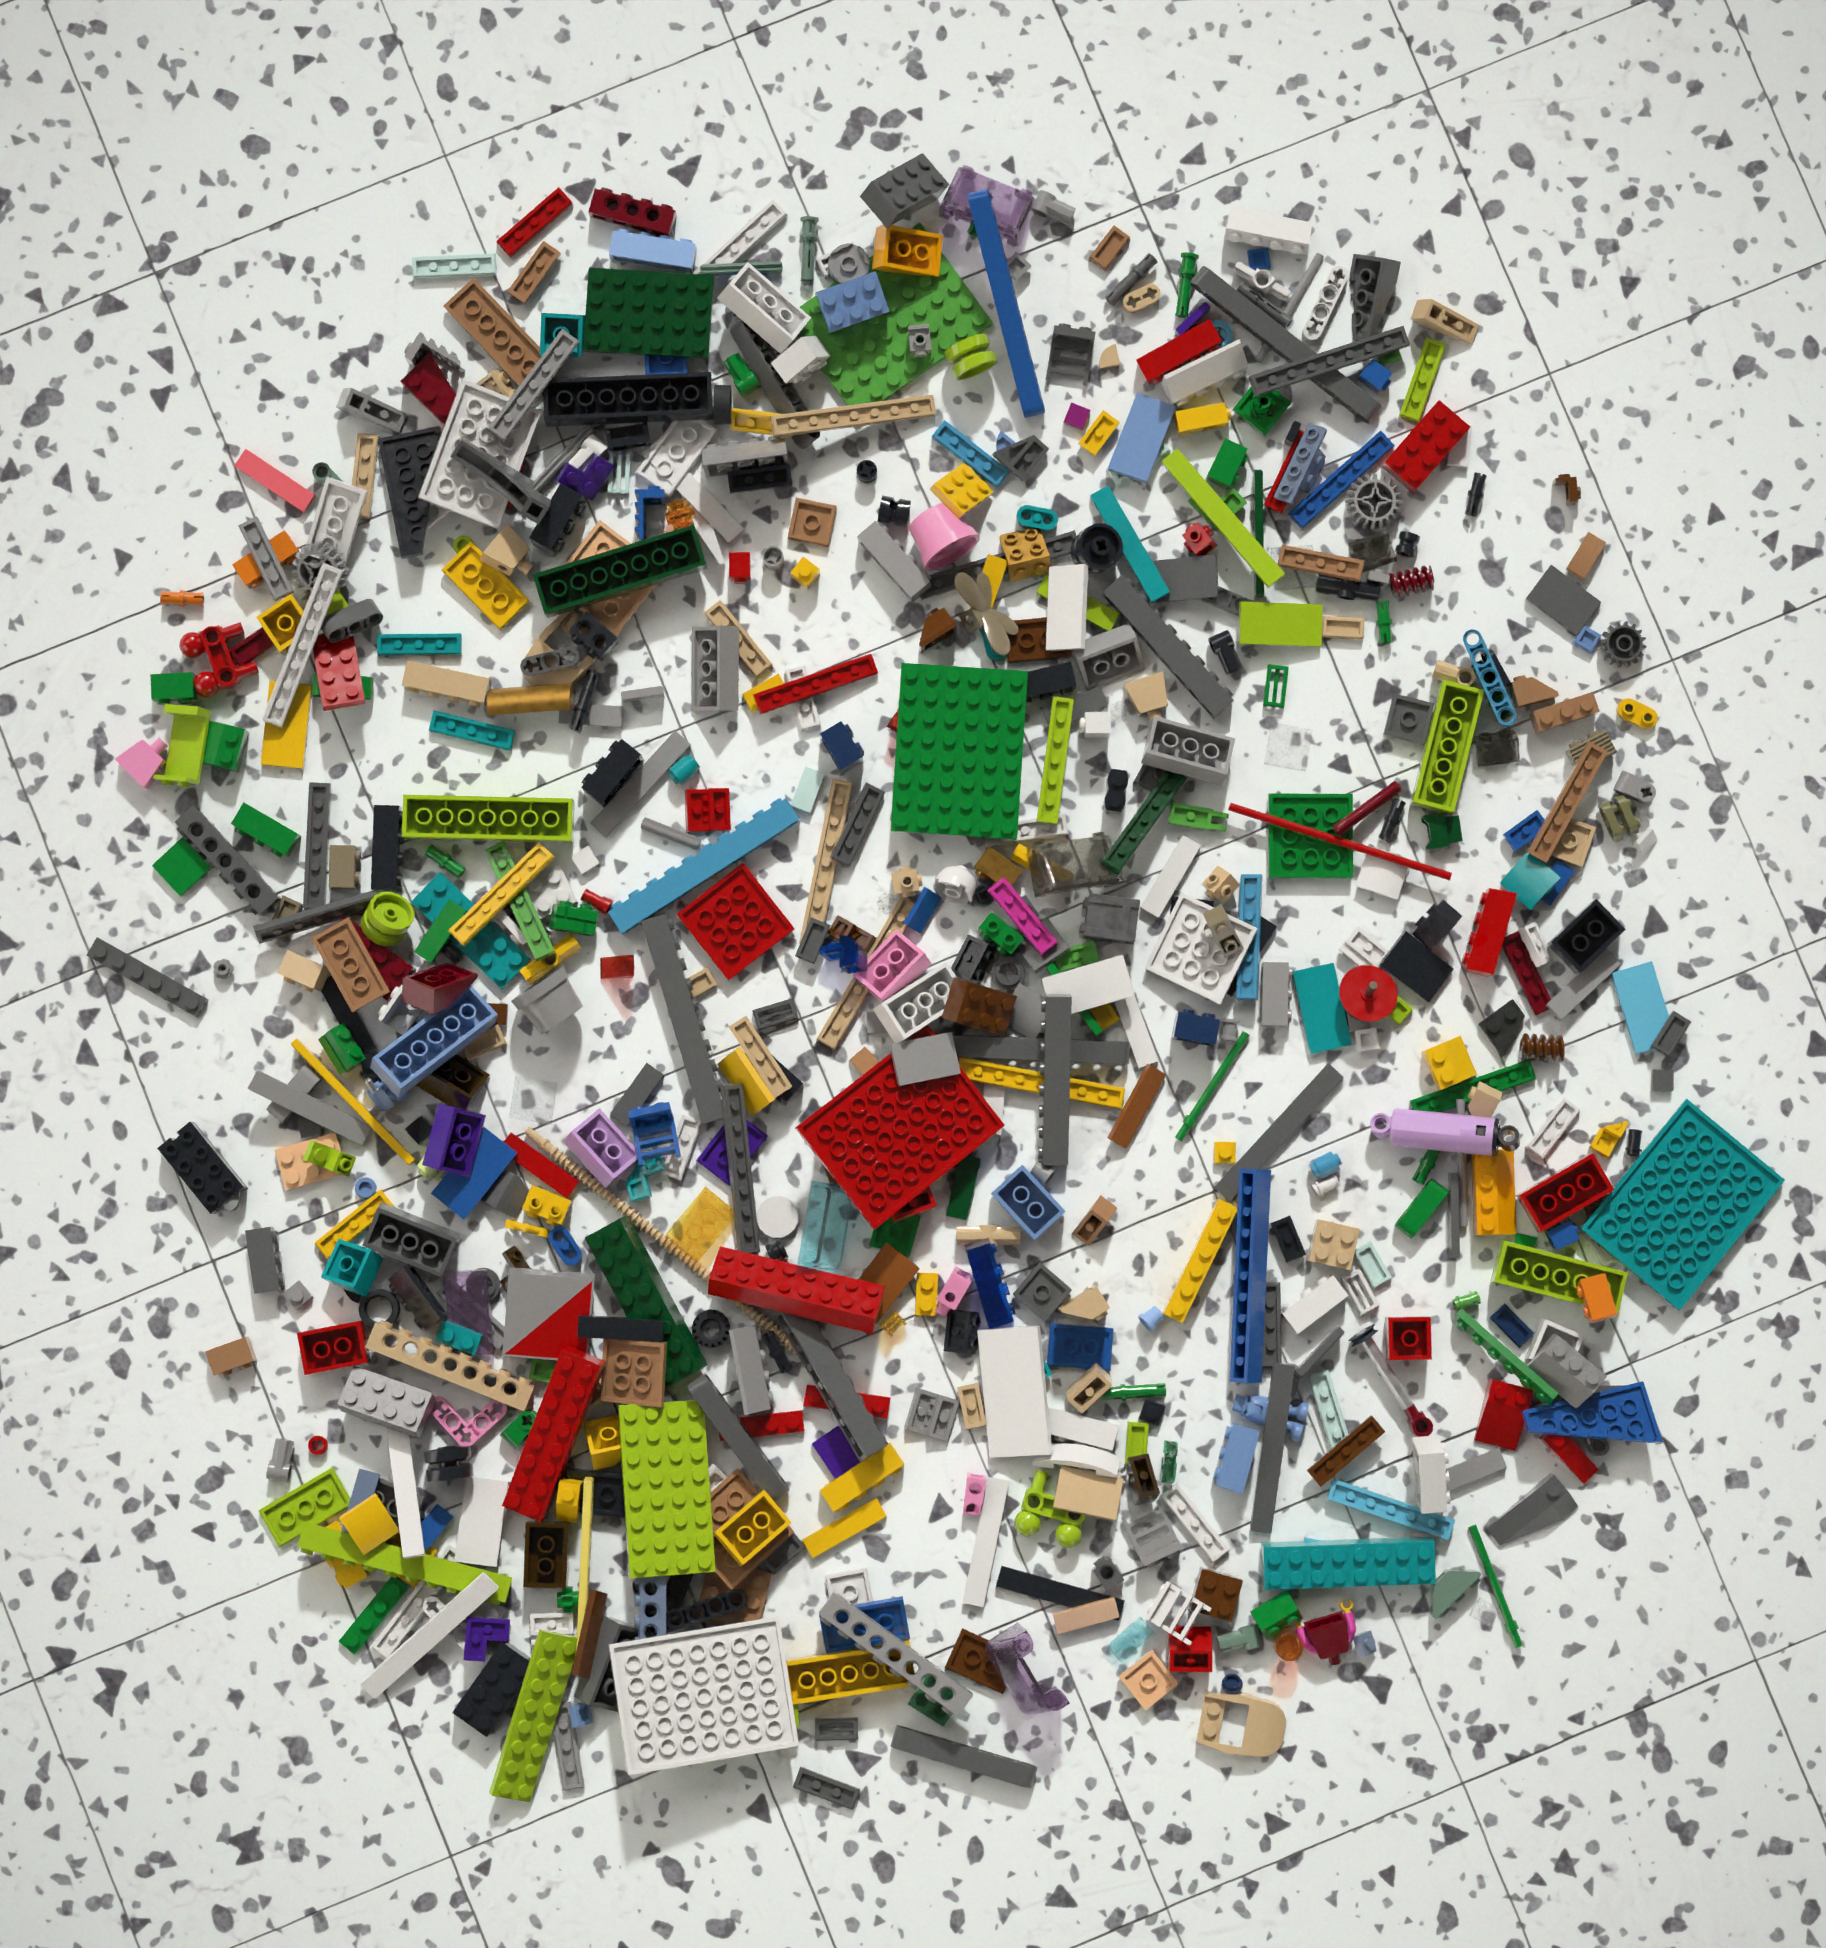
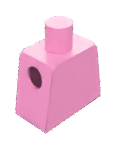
M160 737L151 746L142 739L116 757L115 760L143 788L148 789L155 780L153 779V774L158 775L166 765V760L160 754L168 745Z
M955 1265L936 1299L939 1301L935 1312L946 1317L950 1309L955 1310L974 1276ZM951 1292V1293H953L955 1296H954V1297H949V1296H948V1293Z

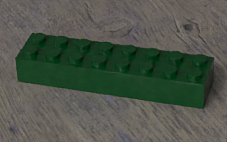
M693 524L532 575L546 618H550L708 568Z
M626 1215L585 1237L626 1317L664 1320L663 1342H667L665 1388L707 1366L708 1364L629 1216Z

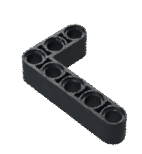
M635 1579L632 1583L634 1595L638 1593V1585H635ZM648 1583V1589L645 1590V1593L653 1595L656 1590L655 1585ZM733 1589L666 1611V1633L739 1610L747 1603V1594L743 1589ZM733 1594H739L742 1597L741 1604L737 1605L732 1602L731 1597ZM717 1600L721 1602L722 1610L715 1611L711 1605L712 1601ZM646 1607L644 1610L647 1617H652L656 1611L655 1608L654 1610H648ZM693 1607L701 1609L702 1615L700 1618L692 1615L691 1610ZM672 1614H679L682 1621L680 1624L672 1622ZM651 1626L647 1627V1633L655 1636V1630Z

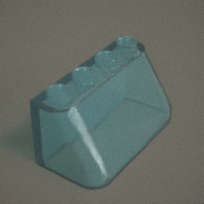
M817 1181L811 1182L797 1265L824 1270H835L841 1265L852 1202L839 1185Z

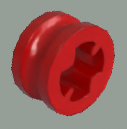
M314 1436L308 1442V1449L312 1454H323L328 1449V1441L323 1436ZM319 1439L322 1440L323 1443L321 1444H324L323 1449L315 1451L313 1449L315 1446H312L313 1442H318Z

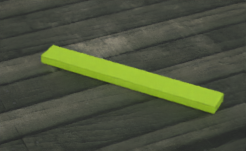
M1178 448L1161 461L1163 466L1268 588L1285 576L1283 570Z

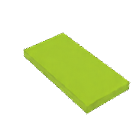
M1239 602L1238 644L1322 647L1323 604Z
M334 1467L258 1511L277 1545L281 1547L300 1536L304 1522L319 1525L348 1508L351 1497Z

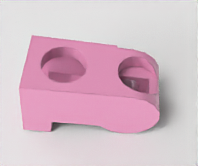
M967 1473L963 1514L980 1516L986 1485L985 1475Z

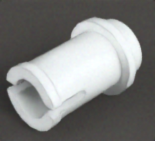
M1332 1174L1320 1182L1315 1181L1311 1187L1317 1197H1323L1324 1193L1339 1187L1340 1183L1335 1174Z

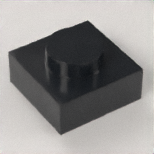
M1145 1399L1138 1419L1159 1426L1166 1406Z

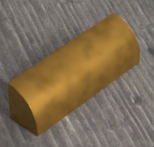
M572 683L489 689L487 694L488 716L571 710L574 708Z

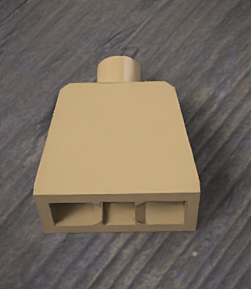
M508 524L504 526L484 550L480 558L482 562L507 576H510L516 568L527 575L534 566L525 559L530 550L529 546Z
M1163 671L1124 684V690L1138 716L1148 714L1150 723L1154 716L1162 718L1160 710L1168 706Z

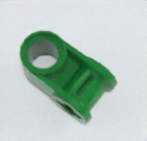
M531 1409L525 1410L505 1428L500 1436L516 1450L528 1437L537 1412ZM524 1416H532V1423L525 1424L526 1418Z

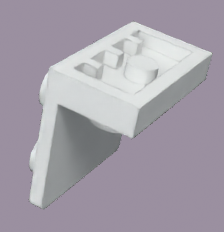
M403 985L396 987L390 995L391 1001L388 1005L384 1004L378 1012L380 1016L378 1020L401 1035L410 1030L423 1009L413 1008L410 1004L402 1002Z

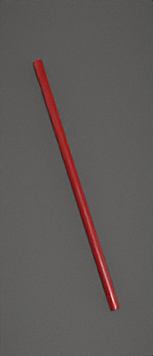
M1231 802L1228 811L1442 879L1450 881L1452 872Z

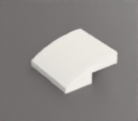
M1366 854L1356 887L1398 900L1409 868Z

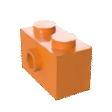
M1603 1273L1580 1279L1578 1286H1576V1291L1579 1299H1583L1584 1306L1582 1311L1585 1319H1589L1590 1324L1615 1318L1617 1310L1606 1274Z

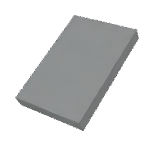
M952 1032L889 1045L898 1086L961 1074Z

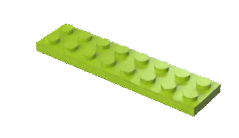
M539 1629L489 1790L491 1796L524 1802L531 1801L576 1656L577 1636Z

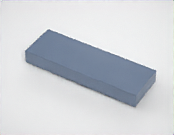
M359 1468L347 1511L375 1494L380 1478L379 1473ZM343 1525L341 1531L348 1533L345 1526Z

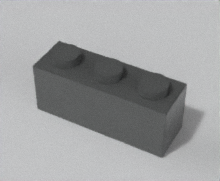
M274 1227L245 1230L254 1294L283 1290L282 1285H285V1277L283 1272L280 1273L279 1264H282L281 1252L277 1251L276 1243H279L278 1231L274 1230Z

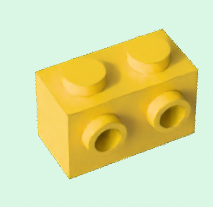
M531 1185L522 1209L526 1210L525 1215L535 1219L538 1216L546 1218V1223L557 1227L558 1223L564 1224L573 1201Z

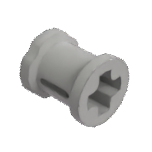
M1221 1018L1223 1025L1219 1040L1237 1042L1236 1031L1240 1020Z

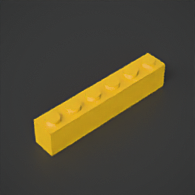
M1221 1199L1216 1200L1162 1312L1164 1315L1181 1323L1184 1322L1237 1212V1207Z

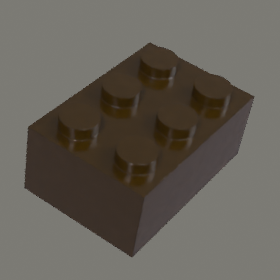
M529 1520L525 1522L523 1587L565 1589L568 1587L570 1522L542 1521L540 1523Z

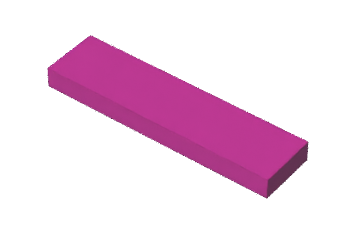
M1005 877L987 890L1041 956L1058 943Z

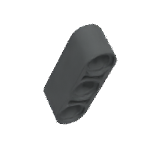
M365 599L326 615L321 630L329 642L335 643L380 624L383 620V614L372 599Z

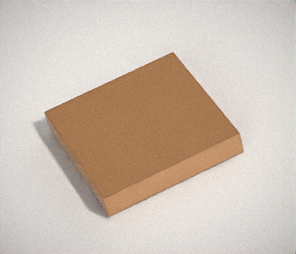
M796 497L787 539L829 547L837 506Z

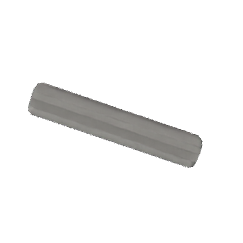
M644 817L640 828L695 850L701 844V839L647 817Z

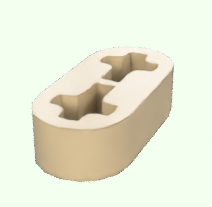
M1148 284L1128 293L1123 299V309L1128 313H1136L1154 305L1160 298V289L1154 284ZM1148 290L1156 292L1154 299H1151V297L1143 299V297L1147 295ZM1130 298L1133 301L1140 299V301L1136 302L1135 308L1131 305L1127 306Z

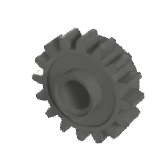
M1625 621L1623 625L1616 622L1615 628L1610 625L1607 627L1608 632L1604 631L1602 633L1605 639L1600 640L1599 644L1604 645V647L1599 651L1606 653L1603 657L1604 660L1611 659L1609 665L1617 662L1618 668H1621L1624 663L1628 668L1631 666V661L1636 664L1639 662L1637 657L1642 658L1644 656L1641 650L1647 647L1643 645L1646 637H1641L1642 630L1637 631L1635 629L1636 624L1628 626V621ZM1619 640L1626 641L1627 649L1620 648Z

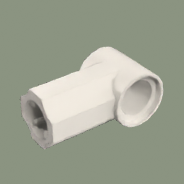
M591 434L568 463L585 471L593 456L597 454L603 457L607 453L608 447L594 434Z

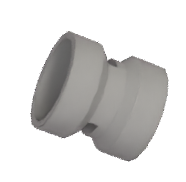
M770 546L763 552L764 565L768 569L778 570L784 563L783 552L776 546Z

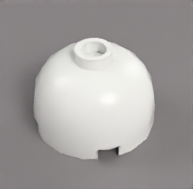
M962 865L946 867L937 875L933 883V890L937 895L940 896L942 893L948 896L945 900L960 905H967L968 901L971 903L973 900L976 881L966 867Z

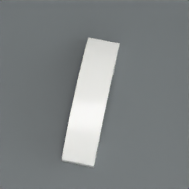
M1052 1443V1454L1034 1455L1033 1466L1054 1469L1055 1464L1094 1469L1096 1470V1475L1117 1478L1120 1458L1101 1449L1085 1445Z

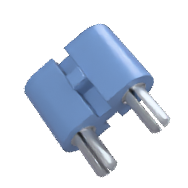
M370 1078L364 1081L368 1087L367 1094L380 1111L389 1110L395 1106L394 1102L396 1100L401 1102L411 1092L410 1089L398 1098L384 1082L380 1083L377 1081L373 1083Z

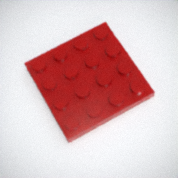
M741 863L677 913V916L728 981L795 930L744 863Z

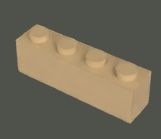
M407 660L401 685L409 693L418 694L419 691L426 692L428 697L439 699V696L448 697L447 701L459 703L460 700L467 701L469 706L480 708V705L487 704V694L491 686V680L482 676Z

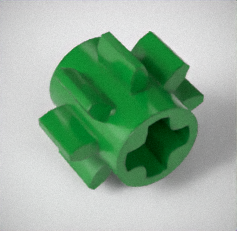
M568 1586L566 1589L562 1588V1592H557V1608H563V1613L574 1612V1607H578L579 1591H573V1586Z

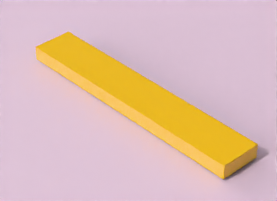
M539 842L448 930L449 933L465 946L555 857Z

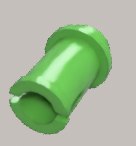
M1474 1291L1461 1297L1455 1296V1299H1452L1455 1310L1459 1311L1461 1308L1464 1310L1465 1308L1481 1304V1299L1478 1292Z

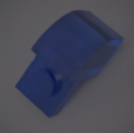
M839 935V943L831 942L826 946L820 947V955L828 961L839 960V967L846 973L867 971V953L851 937Z

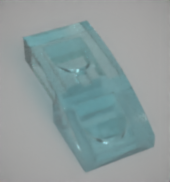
M1140 1616L1106 1647L1120 1662H1123L1155 1632Z

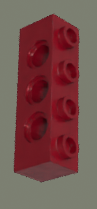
M601 187V189L595 188L588 211L590 218L656 236L666 235L671 237L677 216L676 210H673V207L670 205H655L651 200L641 198L640 201L633 199V196L630 194H615L611 189ZM612 202L618 204V208L615 210H610L607 207ZM637 208L639 211L636 215L631 216L628 214V210ZM652 213L659 215L656 221L648 220V216Z

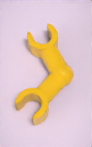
M506 1219L504 1226L505 1228L546 1238L549 1237L550 1229Z

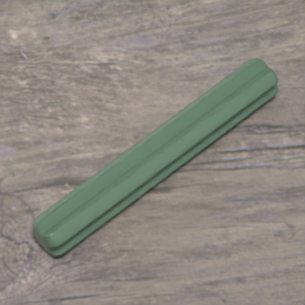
M780 261L749 263L761 274L781 273L783 271V265ZM746 263L702 264L700 266V274L714 276L737 275Z

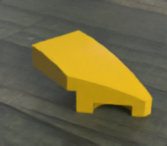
M1624 1121L1600 1128L1588 1148L1607 1159L1629 1122Z

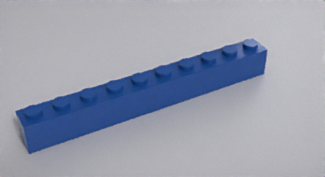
M1239 1169L1230 1382L1262 1383L1271 1170Z

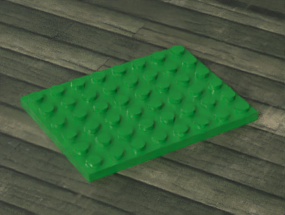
M901 663L891 832L1017 840L1028 671Z

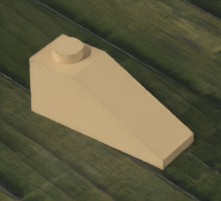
M1433 299L1417 300L1410 318L1428 329L1468 344L1473 343L1479 326L1474 321Z

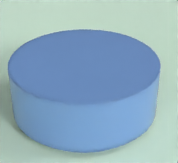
M361 1178L355 1184L356 1194L364 1199L371 1198L377 1191V1185L371 1178Z

